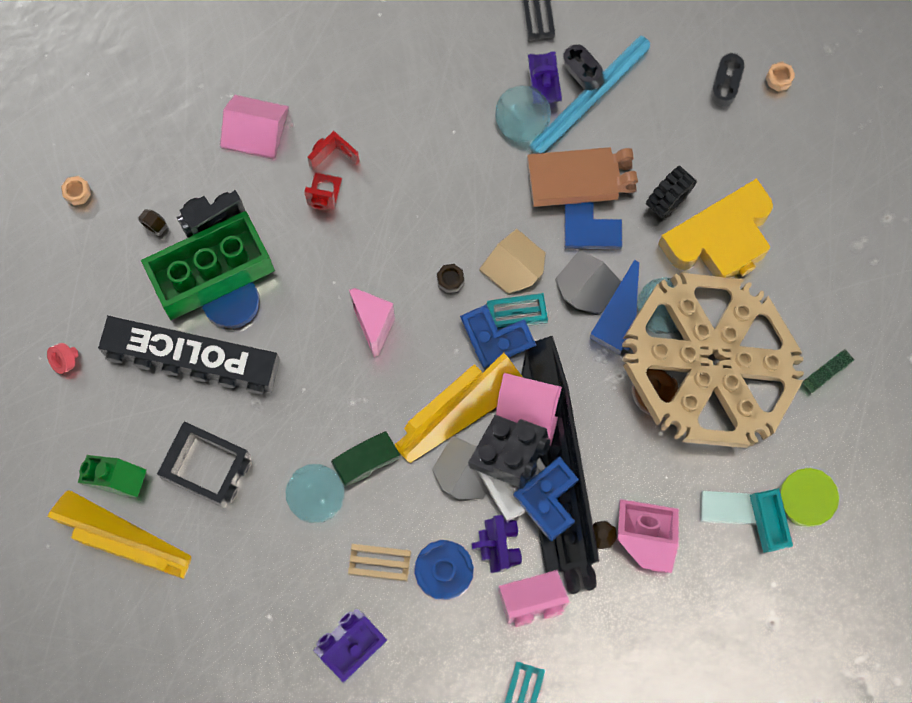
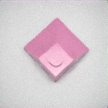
M620 499L617 539L642 568L651 569L656 572L672 573L679 545V509Z

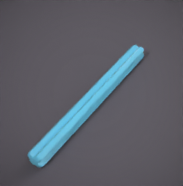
M639 36L603 71L605 76L603 85L595 90L585 89L530 144L531 151L535 154L545 153L650 48L651 43L644 36Z

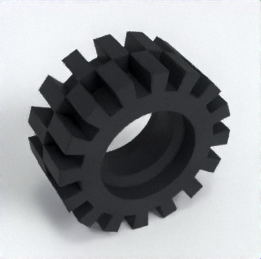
M677 166L653 190V193L646 201V205L661 219L667 218L686 199V196L691 193L697 180L681 166Z

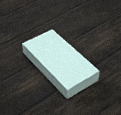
M702 491L701 522L756 525L749 496L750 493Z

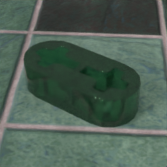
M844 349L808 376L803 383L813 393L848 367L855 359Z

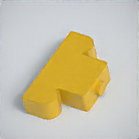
M756 178L663 234L658 245L671 264L677 269H690L696 264L698 257H701L713 276L732 278L739 273L741 276H745L756 268L755 263L762 260L770 249L769 243L758 227L766 222L773 209V202Z

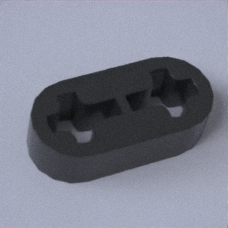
M572 45L564 51L563 59L567 70L584 89L595 90L603 85L605 81L603 69L584 46ZM574 57H577L578 59L581 58L582 62L579 64V62H578L576 59H573V58H574ZM589 71L595 77L587 76L586 72Z
M736 53L724 55L716 72L711 90V98L719 106H727L733 103L738 93L745 63L743 58ZM729 63H733L735 68L731 76L727 75ZM724 83L729 84L726 97L721 96Z

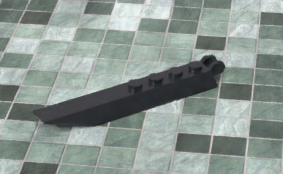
M549 336L536 340V346L525 351L521 375L523 378L562 387L555 412V417H558L552 443L544 456H540V460L546 468L560 457L579 479L575 485L557 498L575 522L553 541H550L539 527L538 530L546 573L555 570L564 572L568 592L576 594L580 591L581 584L575 569L580 568L585 588L588 591L594 590L597 587V580L592 565L600 561L569 387L554 338Z

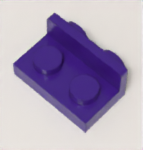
M356 608L353 612L349 611L339 620V625L331 633L324 634L318 640L317 647L313 651L344 683L387 639Z

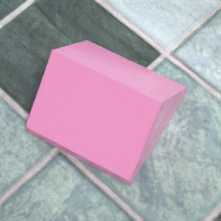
M234 95L223 110L221 148L275 159L289 107Z
M353 288L349 290L353 309L373 357L379 356L395 320L393 303Z

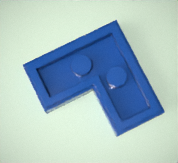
M593 202L565 204V249H622V219H594Z
M487 304L460 316L483 369L489 367L503 353L511 357L536 346L525 319L498 330Z
M559 457L534 476L532 480H529L523 489L519 488L513 493L515 499L550 541H553L575 522L557 498L575 485L579 479Z

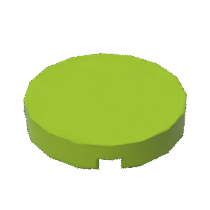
M813 468L798 469L790 474L780 486L785 514L796 525L807 528L820 526L830 520L838 509L840 499L838 488L832 478L821 470Z

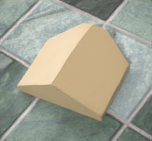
M515 229L498 243L479 271L507 295L532 286L541 277L544 271L546 253L522 232Z

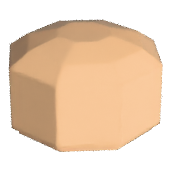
M779 62L772 64L767 73L766 80L770 88L779 92L789 89L795 73L792 66Z
M79 176L67 178L61 186L63 198L73 206L85 204L91 196L88 182Z

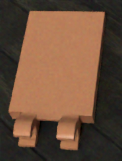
M611 147L527 154L533 207L618 200L620 192H636V183H638L636 171H628L622 175L619 172V169L629 170L633 168L632 160H634L632 149L624 148L615 154H612Z

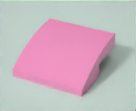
M504 373L496 415L518 423L519 419L546 428L551 446L558 417H555V412L562 387Z

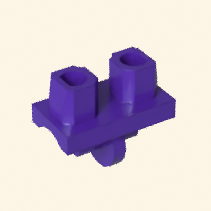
M556 52L528 54L527 59L533 103L541 105L561 101L562 95Z
M495 515L493 518L485 520V530L478 531L479 541L472 543L471 547L472 550H481L482 561L489 560L491 574L500 573L510 569V567L521 564L522 556L520 549H508L506 538L518 536L517 521L510 520L506 522L503 515Z

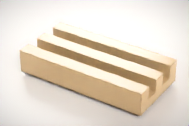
M352 544L348 575L408 581L411 550ZM357 552L404 557V562L358 557ZM356 563L403 568V572L401 574L358 569L355 567Z

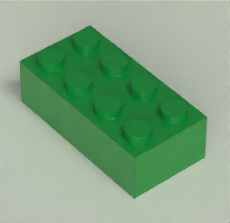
M247 211L141 260L170 321L275 271Z

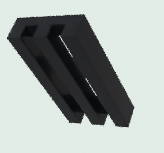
M522 0L528 41L555 38L551 0H544L548 32H544L540 1L533 0L538 33H533L529 1Z

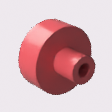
M58 343L48 348L47 359L55 372L63 374L74 368L75 358L79 355L75 347L69 348L65 343Z

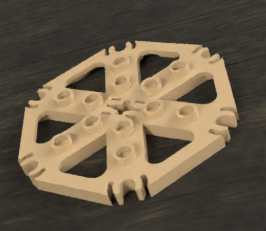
M680 273L679 275L675 274L670 279L674 288L668 286L665 279L653 288L623 339H629L622 343V347H629L634 353L623 356L622 361L625 362L623 367L656 425H659L662 418L665 417L666 420L662 423L661 429L665 431L670 424L675 425L677 433L674 438L678 439L686 432L685 439L682 441L686 443L748 448L759 442L755 432H758L763 440L767 439L775 433L800 388L803 380L797 379L804 375L803 371H796L793 368V364L799 365L803 361V357L799 356L802 354V351L770 297L767 296L761 304L760 300L764 297V291L761 290L755 297L749 293V288L752 285L750 282L740 290L744 279ZM697 287L723 289L731 295L729 304L714 328L695 297L694 291ZM663 304L666 307L684 340L657 338L648 335L646 324L658 305ZM763 315L768 318L781 340L782 346L779 350L740 346L756 316ZM712 353L716 359H719L716 365H713V361L708 359ZM647 369L687 372L686 377L670 403L663 402L659 398L647 377ZM743 378L782 382L784 390L772 412H765L759 407ZM713 391L733 423L734 431L710 430L700 426L698 417Z

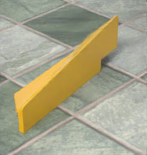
M503 353L483 373L473 364L408 421L404 428L407 434L395 443L398 452L407 462L412 463L497 408L503 374L522 377L509 357Z
M67 490L61 496L47 516L55 522L74 528L71 538L79 543L184 579L191 562V555L71 490Z

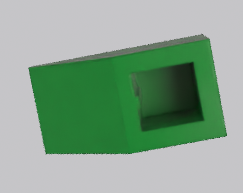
M87 455L85 461L80 466V476L77 483L121 496L138 498L147 469L119 458Z

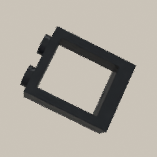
M183 421L157 475L162 480L225 508L228 502L232 503L239 490V487L236 485L240 477H245L248 473L252 460H249L251 455L248 450ZM196 437L236 455L218 494L177 476Z

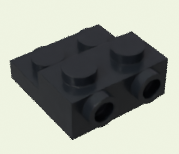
M234 190L231 193L225 192L219 195L212 204H209L205 196L190 199L179 210L181 215L176 218L185 235L189 238L244 212L245 208L240 196Z
M494 415L468 461L469 467L523 489L527 480L533 479L540 456H544L549 449L550 439L548 438L547 429L519 419L518 423Z

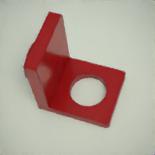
M333 130L325 139L321 138L315 143L312 152L307 158L309 166L314 170L336 147L356 165L360 162L357 150Z
M315 172L311 187H305L304 191L307 205L319 210H335L342 178ZM327 181L333 185L334 189L333 192L317 189L321 182Z

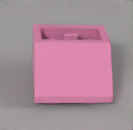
M557 570L498 587L507 623L514 622L515 627L533 623L534 617L542 614L545 619L562 615L564 608L569 604L567 593Z

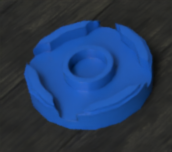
M251 282L203 305L202 308L208 319L216 326L232 329L240 328L248 324L257 314L260 300L259 292L254 283Z
M439 540L429 543L420 551L415 561L414 574L418 586L426 595L437 600H450L459 597L468 589L473 579L474 565L470 554L462 545L449 540Z

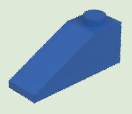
M635 259L590 334V339L618 355L622 353L623 349L630 350L629 347H622V343L629 339H623L637 314L640 262Z

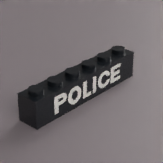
M108 315L98 347L105 356V359L114 363H122L123 360L134 362V366L141 369L150 370L151 366L162 368L161 371L165 374L178 376L179 372L190 375L189 378L200 382L212 379L218 381L219 385L227 388H235V385L244 386L246 391L262 395L264 391L272 393L280 362L276 352Z

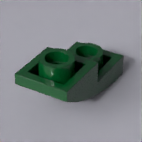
M384 431L332 459L331 463L346 487L369 477L374 470L397 461L400 453L387 431Z

